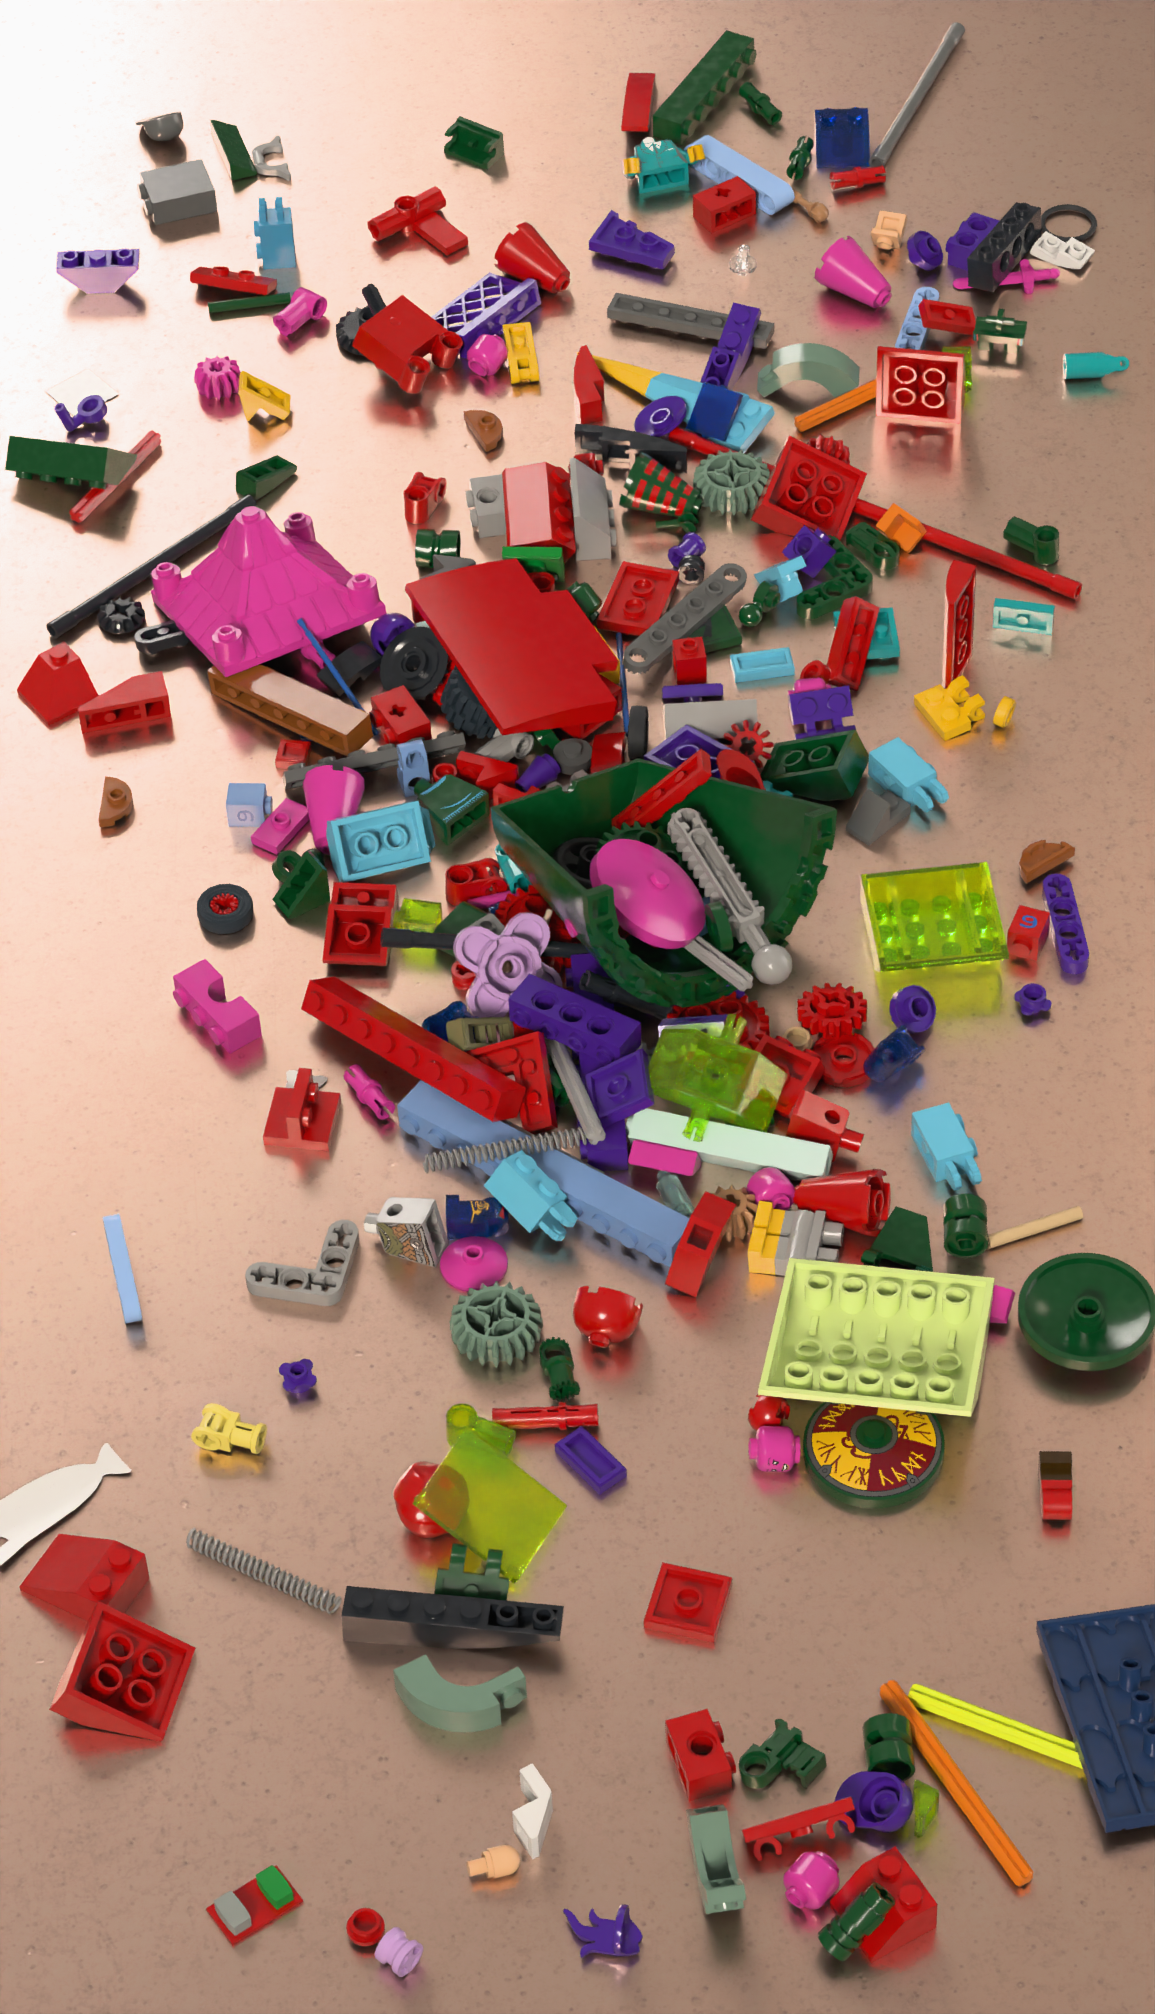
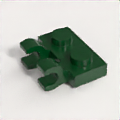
M453 1543L449 1569L438 1567L434 1594L507 1601L510 1578L499 1577L503 1550L489 1548L485 1574L463 1571L467 1545Z

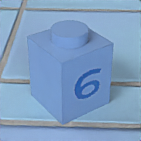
M229 783L226 798L228 827H260L266 820L267 814L270 815L273 811L272 796H267L266 783Z

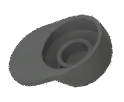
M180 111L156 115L135 122L136 125H143L147 135L155 141L171 140L181 134L184 128L183 117Z

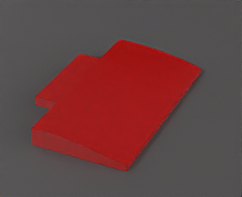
M517 558L466 566L406 584V593L502 735L613 720L617 700L598 673L616 671L618 660L568 590L541 593Z

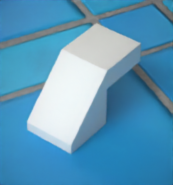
M532 1763L520 1769L521 1791L529 1803L512 1811L514 1833L531 1858L535 1859L540 1855L553 1812L551 1789Z

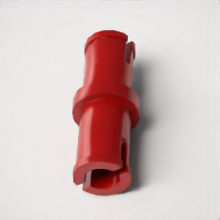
M880 165L863 169L858 166L853 167L849 171L831 172L830 180H841L830 182L833 190L853 186L858 189L867 184L885 183L886 176H875V174L886 173L884 166Z

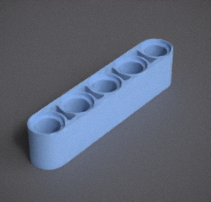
M709 135L702 136L684 148V151L687 152L688 147L702 144L706 159L698 160L691 167L718 184L738 176L756 192V207L766 214L773 215L794 201V192L788 183Z

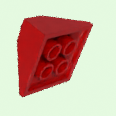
M878 346L876 416L961 424L966 385L964 354Z
M789 435L750 520L776 533L796 536L804 525L813 531L819 528L827 535L834 536L841 541L867 473Z
M98 1601L60 1679L49 1710L83 1726L161 1742L166 1734L196 1648Z

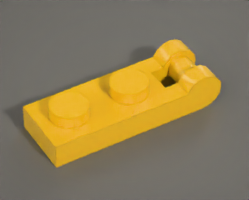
M530 322L502 325L504 342L508 350L507 360L511 384L520 383V380L528 379L531 382L539 381V370Z

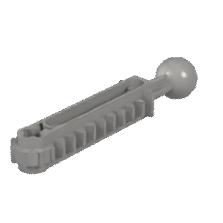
M683 808L676 813H672L670 822H668V834L671 836V842L677 843V852H682V860L688 861V869L693 870L694 879H699V887L705 888L704 895L705 897H710V903L717 901L722 903L728 916L732 937H736L739 943L746 941L753 951L754 957L752 958L751 966L754 976L765 984L775 985L782 983L789 977L793 962L790 953L782 946L770 944L760 928L764 924L765 908L759 906L758 900H752V892L746 891V883L741 882L740 873H735V865L729 864V856L724 855L723 846H718V838L712 837V829L707 828V821L701 817V813L692 808Z

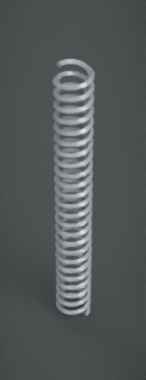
M578 1127L577 1131L571 1128L570 1133L567 1129L563 1133L558 1130L557 1135L552 1131L549 1136L546 1132L544 1138L541 1134H538L537 1138L532 1135L531 1139L525 1136L524 1141L521 1137L517 1141L512 1138L511 1144L507 1139L504 1144L500 1140L498 1145L492 1142L491 1147L488 1143L484 1147L479 1144L478 1150L474 1145L471 1150L466 1146L465 1153L461 1147L458 1153L455 1149L451 1153L446 1150L445 1156L442 1151L438 1153V1156L433 1152L432 1158L427 1153L423 1166L425 1172L428 1173L429 1160L431 1170L434 1172L436 1160L438 1170L441 1171L442 1157L444 1167L447 1170L449 1168V1157L451 1167L454 1169L456 1157L457 1164L461 1167V1154L465 1166H468V1154L471 1164L474 1165V1151L479 1164L482 1162L481 1151L486 1163L488 1162V1151L491 1161L494 1162V1148L498 1160H501V1148L504 1158L508 1157L507 1145L510 1155L514 1154V1145L517 1152L521 1150L522 1145L523 1151L527 1155V1142L532 1155L534 1154V1142L537 1152L540 1154V1139L544 1151L547 1152V1139L551 1151L554 1150L553 1137L557 1149L560 1150V1136L563 1147L566 1149V1134L572 1148L574 1146L573 1134L577 1146H580V1134L585 1146L587 1140L581 1127Z
M192 1528L188 1533L186 1541L188 1548H193L194 1551H199L200 1554H205L206 1557L211 1556L212 1560L217 1559L219 1563L223 1562L224 1565H229L230 1568H235L236 1571L241 1570L242 1574L247 1573L249 1577L253 1576L255 1580L259 1579L260 1582H265L268 1586L271 1585L273 1588H278L279 1591H284L285 1594L290 1593V1596H296L297 1600L302 1599L304 1603L308 1602L309 1605H314L315 1608H320L321 1611H326L328 1614L334 1613L341 1604V1596L335 1599V1593L329 1596V1590L323 1593L322 1587L317 1590L316 1584L311 1587L310 1581L305 1584L304 1579L299 1581L298 1576L293 1578L292 1573L287 1575L286 1570L281 1572L280 1567L275 1569L274 1564L269 1566L267 1561L263 1563L262 1559L257 1560L256 1556L250 1558V1553L244 1556V1550L238 1553L237 1547L232 1550L231 1544L226 1547V1542L220 1544V1539L214 1541V1536L208 1538L207 1533L202 1536V1531L200 1530L196 1533V1528ZM190 1537L193 1539L192 1545L189 1544ZM334 1603L336 1606L333 1610L329 1611V1608Z

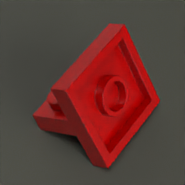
M299 1068L294 1088H275L263 1134L264 1145L329 1151L341 1104L340 1093L318 1091V1083L313 1082L312 1069Z

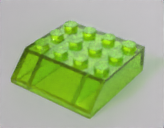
M987 862L861 874L860 902L875 971L887 972L1009 959V952Z

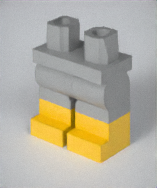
M759 1201L748 1247L749 1272L785 1276L789 1258L838 1263L839 1249L824 1248V1244L842 1246L844 1224L826 1221V1211L816 1210L813 1213L808 1210L794 1212L773 1209L772 1202Z

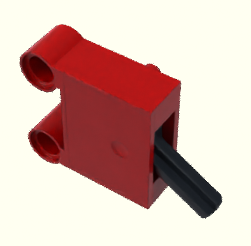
M368 284L366 287H363L362 294L373 317L359 326L352 346L372 361L376 368L383 370L395 379L402 390L407 393L416 394L422 390L430 372V364L423 358L427 354H431L432 362L438 367L444 369L453 367L463 345L462 338L458 334L448 331L404 295H401L386 306L378 288L374 284Z

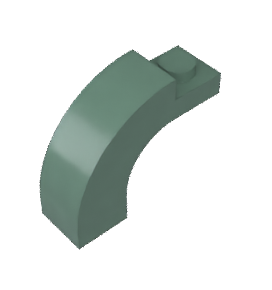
M815 343L793 344L773 352V363L766 365L758 372L757 391L763 397H766L790 382L809 380L821 384L836 398L859 386L860 367L847 355L832 347Z
M426 1654L393 1670L395 1690L405 1706L423 1722L446 1731L477 1732L501 1725L500 1710L515 1707L523 1699L527 1698L526 1677L519 1666L475 1686H460L446 1681L437 1673Z
M723 1804L687 1809L686 1815L693 1861L705 1913L710 1914L744 1908L743 1900H746L745 1886L739 1877L736 1867L727 1809Z

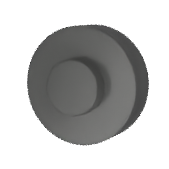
M570 738L559 742L554 747L553 759L559 765L561 773L573 775V773L582 769L585 772L590 769L592 747L588 742L582 739Z

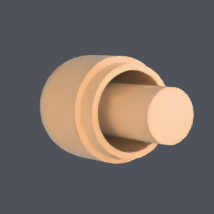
M510 1845L488 1848L481 1853L482 1858L467 1861V1870L469 1876L483 1873L486 1874L487 1878L493 1877V1879L508 1876L519 1868L520 1855Z

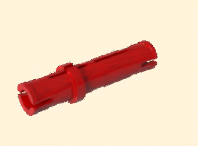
M561 1402L559 1406L492 1408L493 1431L550 1427L560 1428V1431L567 1430V1427L599 1426L598 1404L566 1405V1402Z

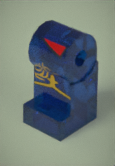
M446 1195L448 1240H455L470 1236L487 1238L504 1235L509 1229V1212L495 1197H489L484 1200L460 1201L459 1195Z

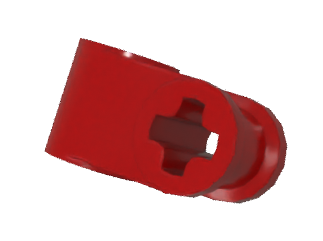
M422 472L414 474L412 481L403 492L404 516L408 522L421 524L429 520L431 514L445 496L447 488L446 479L443 477L438 479L427 477Z
M484 858L479 861L449 867L445 873V894L448 903L458 906L463 901L467 902L468 899L507 891L508 885L506 880L499 874L500 867L498 862L493 858Z

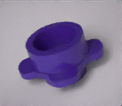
M1027 984L1014 994V999L1020 1003L1021 1013L1024 1015H1032L1040 1010L1048 1011L1051 1008V1001L1046 999V990L1039 984Z
M302 1359L300 1362L297 1361L291 1364L283 1363L279 1367V1373L284 1377L283 1388L286 1391L304 1393L316 1384L317 1378L311 1371L313 1368L312 1361Z

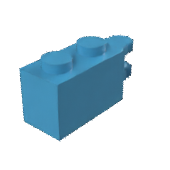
M276 197L275 208H267L265 198H259L258 220L253 221L254 236L260 237V242H256L257 259H262L263 270L296 268L291 207H283L282 197Z

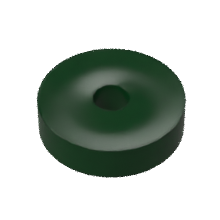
M717 901L706 904L705 920L712 945L722 953L731 952L733 950L732 931L722 903Z

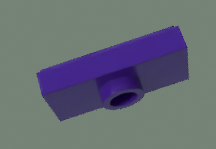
M721 683L663 686L662 699L684 698V703L702 702V697L724 695L723 684L721 685Z

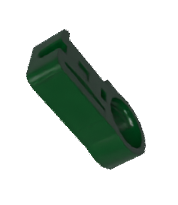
M861 522L846 532V545L851 544L864 553L865 559L874 567L888 570L899 564V545L866 522ZM881 552H888L890 556L882 557L877 554Z

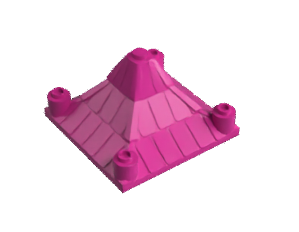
M255 506L246 507L235 516L218 543V548L190 571L191 575L182 578L180 568L170 562L160 563L152 571L151 577L154 590H151L153 602L176 623V626L181 631L185 632V635L225 677L312 644L303 628L297 623L300 618L303 619L306 627L311 631L316 640L320 641L379 618L387 613L385 604L379 598L375 577L367 573H358L353 576L316 541L311 516L303 512L290 514L283 523L285 532H282L264 510Z

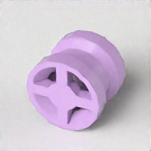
M394 1927L379 1942L375 1951V1958L382 1964L389 1963L392 1966V1971L399 1977H403L418 1963L422 1956L423 1945L416 1940H408L403 1930L399 1927Z

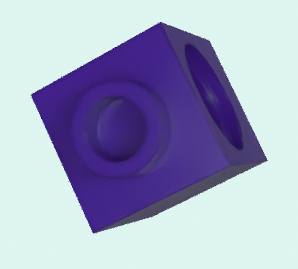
M804 525L782 553L788 559L802 555L806 567L800 570L815 578L835 554L836 550L828 543L831 538L821 529L817 528L813 531Z

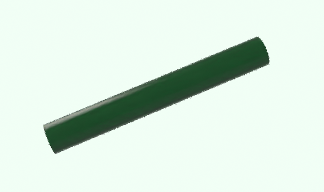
M290 292L207 303L209 313L289 304L291 298Z

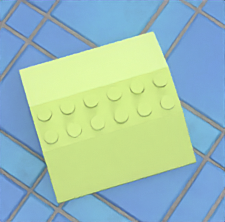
M789 1258L758 1388V1395L971 1417L979 1396L995 1278Z

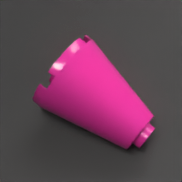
M847 236V240L841 237L834 242L821 258L824 262L821 270L818 267L815 270L814 278L821 285L872 308L883 307L891 299V285L858 243L850 236Z
M333 765L315 767L305 774L303 789L314 845L323 854L330 855L326 837L327 821L337 817L357 814L365 786L364 778L359 772L344 766L343 771L333 770Z

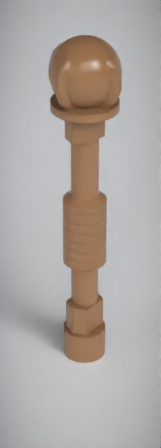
M792 188L795 196L794 203L804 206L808 210V215L818 223L827 219L829 212L823 203L809 202L802 197V194Z

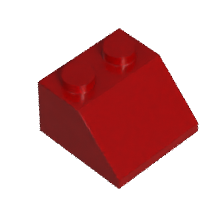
M896 1846L863 1863L830 1900V1906L835 1913L842 1915L845 1912V1908L873 1882L883 1886L894 1898L895 1905L886 1914L885 1920L869 1936L865 1935L863 1943L860 1945V1948L871 1963L935 1929L937 1924L938 1904Z

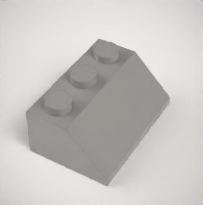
M570 458L576 561L611 559V547L616 546V530L610 529V527H615L614 509L608 510V508L613 507L612 490H606V480L603 476L578 459Z
M757 699L663 704L665 740L687 724L721 743L724 733H729L733 737L736 736L731 725L736 724L742 732L743 721L748 720L749 731H752L754 724L758 722ZM742 738L740 741L742 743H751L752 739L750 738L747 741V738Z

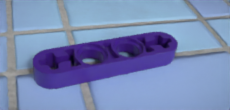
M1048 875L1043 880L1042 897L1046 912H1050L1049 925L1059 965L1066 973L1081 974L1088 968L1089 949L1072 884L1065 875ZM1055 888H1058L1061 892L1060 897H1056ZM1057 909H1067L1071 913L1066 916H1060L1054 911ZM1063 932H1072L1077 936L1072 939L1063 938L1060 934ZM1075 950L1076 960H1073L1072 956H1070V951Z

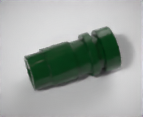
M873 1882L845 1908V1912L842 1915H835L830 1920V1923L826 1924L818 1932L820 1942L835 1958L840 1961H846L855 1952V1948L857 1949L863 1943V1937L865 1935L869 1936L885 1920L886 1914L895 1905L894 1898L883 1886Z

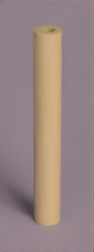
M1076 1206L988 1235V1248L991 1249L1083 1219L1082 1209L1080 1206Z

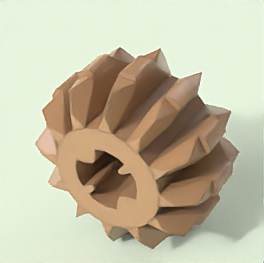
M731 1184L729 1189L724 1190L718 1186L716 1193L711 1194L737 1204L724 1236H726L729 1242L733 1236L743 1240L746 1232L752 1233L758 1208V1205L755 1204V1195L748 1194L746 1187L735 1190L733 1184Z

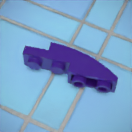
M733 302L717 347L713 346L700 381L701 383L733 390L754 345L752 338L761 316L760 308Z

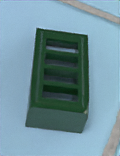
M278 455L236 472L235 490L243 496L246 494L251 495L256 501L297 472V466Z

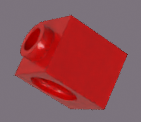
M702 637L672 640L673 670L676 684L694 685L707 683V657Z

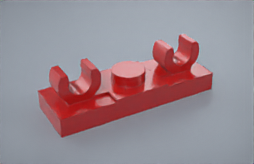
M847 1797L741 1830L745 1843L756 1840L753 1846V1854L758 1861H761L763 1859L760 1848L764 1843L773 1844L776 1854H782L780 1842L773 1837L776 1835L790 1832L792 1839L813 1833L812 1825L828 1820L825 1827L826 1833L830 1839L835 1838L833 1825L839 1820L847 1824L849 1833H853L855 1831L854 1822L845 1813L855 1810L852 1798Z

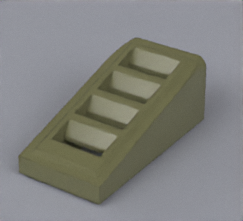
M510 1017L459 1018L446 1023L448 1043L464 1052L498 1043L497 1025L500 1042L514 1038L512 1021H510ZM485 1026H486V1031H487L488 1043H487V1039H486ZM472 1027H474V1034H475V1042H476V1043H474V1035H473V1028H472Z

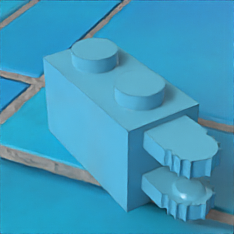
M899 737L869 752L868 775L884 790L893 792L911 804V807L917 805L922 811L928 812L934 807L930 796L940 804L947 802L949 799L947 790L937 780V773L930 763H926L917 755L913 747L905 744Z
M950 1103L912 1113L911 1136L934 1180L939 1182L947 1179L954 1191L961 1189L962 1179L960 1175L967 1174L973 1185L980 1184L982 1181L981 1173L974 1160V1157L978 1155L975 1141L972 1137H967L963 1119L960 1114L954 1113Z
M523 1150L504 1158L484 1184V1187L529 1233L541 1228L552 1240L562 1241L567 1233L564 1226L573 1227L578 1219L575 1212H572V1209L564 1202L568 1197L560 1190L558 1184L550 1179L536 1165L534 1159L526 1155Z

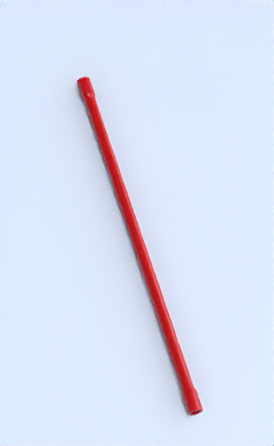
M679 427L673 429L669 434L670 442L705 455L712 454L716 456L718 451L727 453L730 448L701 438L699 435ZM762 461V463L767 464V467L771 474L774 465ZM857 498L852 512L879 522L887 512V509ZM922 523L927 531L922 537L924 540L1043 585L1056 593L1074 600L1081 593L1082 583L1060 574L1050 573Z

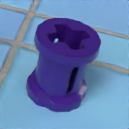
M693 532L686 533L682 538L683 541L678 546H673L668 550V559L673 566L679 569V562L684 556L695 555L699 557L705 553L706 545L699 535Z

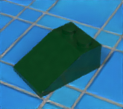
M856 730L775 743L770 754L771 759L767 760L760 776L762 782H771L772 788L777 791L785 792L787 790L794 795L821 801L845 800L853 796L869 762V754Z

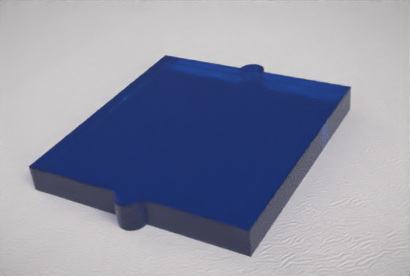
M703 382L686 429L702 434V437L705 439L711 437L726 442L744 395L728 390L725 385L719 387Z

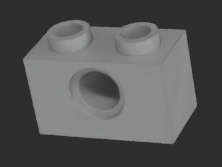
M502 474L469 478L470 490L465 491L467 508H473L469 510L471 527H477L479 538L506 535Z

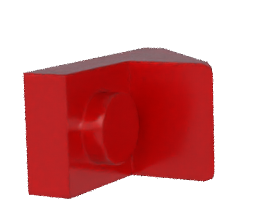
M460 751L456 758L459 778L488 792L489 800L493 799L492 790L498 783L516 788L515 782L519 779L518 765Z

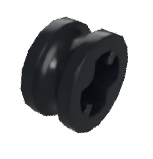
M695 555L684 556L679 562V579L686 584L700 583L704 578L705 562L703 559Z

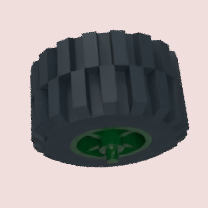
M455 666L440 699L442 713L447 714L445 718L449 723L453 722L455 724L454 728L457 730L462 729L466 735L471 736L474 734L477 735V738L483 739L485 736L493 738L497 729L496 725Z

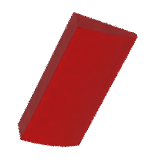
M953 560L946 579L942 670L944 689H947L954 679L961 676L973 652L976 566Z

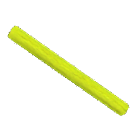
M917 1683L913 1684L909 1690L908 1698L918 1708L1083 1769L1073 1741Z

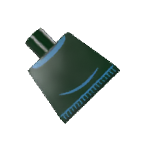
M451 774L443 776L434 784L426 779H421L414 787V794L418 796L417 801H419V805L429 811L433 832L448 846L490 815L488 792Z

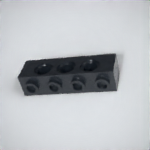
M1018 202L1011 207L967 258L969 287L990 292L995 291L1042 236L1040 207Z

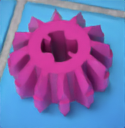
M216 355L215 358L206 357L205 362L197 363V368L194 370V382L200 395H206L207 399L217 397L220 400L221 397L230 398L231 393L239 392V376L241 371L236 360H230L229 356L219 358Z

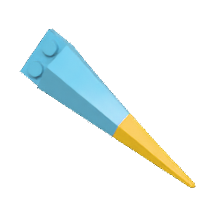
M592 355L600 371L627 385L651 401L666 396L682 398L687 405V413L683 419L684 422L713 442L738 452L742 450L745 453L775 415L772 406L750 399L748 394Z

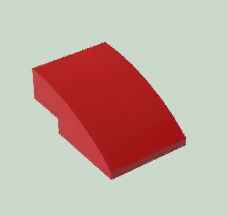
M333 882L331 904H329L323 963L387 966L391 948L381 947L380 937L382 928H395L399 898L396 885Z

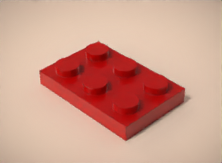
M623 561L597 618V628L640 636L665 615L679 582V571Z

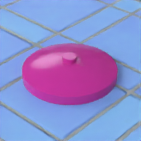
M616 839L606 843L593 857L590 865L592 887L594 888L602 884L613 887L619 925L628 933L656 947L678 949L689 945L702 931L706 918L702 897L686 872L666 854L640 841Z

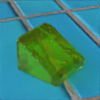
M915 1779L913 1785L914 1836L920 1838L938 1813L939 1790Z

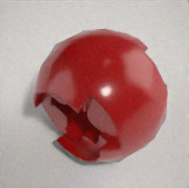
M756 1395L759 1398L755 1407H750L748 1413V1422L752 1429L757 1431L762 1426H781L784 1419L788 1420L790 1405L786 1398Z

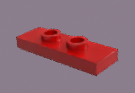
M199 266L190 272V282L195 284L268 295L277 287V279L256 276L255 272L249 270H241L238 273L229 271V268L225 266H214L213 268Z

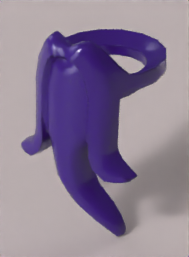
M620 1905L616 1920L599 1918L592 1908L589 1912V1921L593 1927L582 1925L568 1909L563 1910L575 1935L580 1940L588 1943L580 1950L581 1958L590 1953L632 1956L640 1952L638 1944L642 1941L643 1935L630 1919L629 1905Z

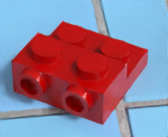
M764 1034L732 1090L736 1095L753 1103L756 1101L758 1103L766 1101L772 1112L790 1120L801 1089L812 1093L826 1069L821 1061L822 1058L814 1051L809 1049L798 1050L793 1047L789 1040L781 1036L772 1038Z

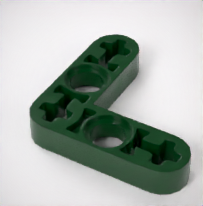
M828 535L831 538L828 543L836 552L823 567L833 579L805 590L797 596L796 612L804 619L818 618L841 608L845 599L854 596L863 598L872 592L873 576L871 572L834 536ZM838 564L850 565V567L846 569L838 568L836 566ZM832 591L840 592L841 595L829 596L828 593Z

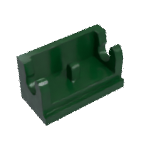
M459 116L457 121L445 133V136H452V138L445 144L444 153L486 170L504 155L502 132Z

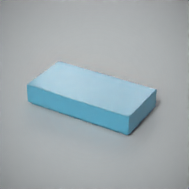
M789 647L730 655V665L735 683L795 675V667Z

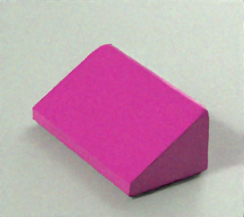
M636 1139L633 1140L628 1162L632 1165L686 1176H693L702 1164L698 1153L695 1151Z

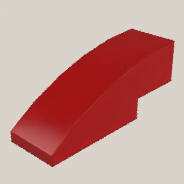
M587 345L581 346L574 366V403L580 424H592L603 421L602 402L605 401L604 379Z

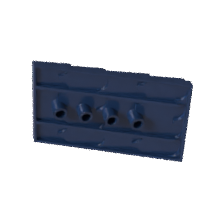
M1155 1604L1037 1621L1036 1633L1039 1638V1645L1053 1679V1687L1073 1736L1075 1749L1078 1752L1079 1760L1088 1780V1788L1105 1833L1121 1831L1124 1828L1127 1830L1155 1825Z

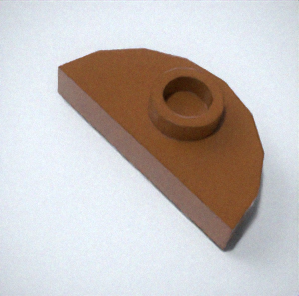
M485 410L463 411L464 420L484 451L488 452L496 448L497 442L503 437L501 420L495 414Z
M105 776L98 818L99 827L115 825V821L124 815L127 817L134 806L130 787L126 782L118 778Z
M1040 840L1030 844L1022 852L1019 862L1020 876L1027 884L1075 856V847L1061 841V844L1046 843V840Z

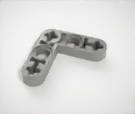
M339 1220L331 1224L316 1269L267 1262L252 1264L248 1267L245 1274L248 1291L259 1297L320 1306L335 1305L343 1297L359 1246V1233L356 1224L349 1220ZM343 1234H348L344 1238L343 1247L339 1246L338 1238H342ZM333 1258H340L345 1261L339 1267H330L326 1264ZM261 1277H267L263 1278L261 1282H257L261 1279ZM293 1279L303 1282L302 1286L296 1289L287 1288L285 1284ZM327 1286H331L327 1292L323 1291Z

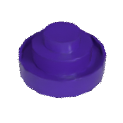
M921 230L909 237L907 241L908 256L914 265L927 271H931L941 265L943 252L940 243L935 237Z
M911 985L901 988L893 994L889 1012L893 1023L898 1029L904 1033L915 1034L927 1030L933 1024L936 1017V1005L934 998L926 989L921 986Z

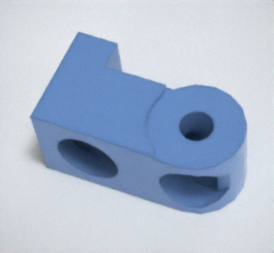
M422 739L397 744L399 759L397 776L405 798L415 796L414 787L408 785L413 778L421 777L430 782L428 760Z

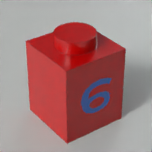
M1019 905L1008 929L1006 953L1037 961L1049 935L1050 912Z

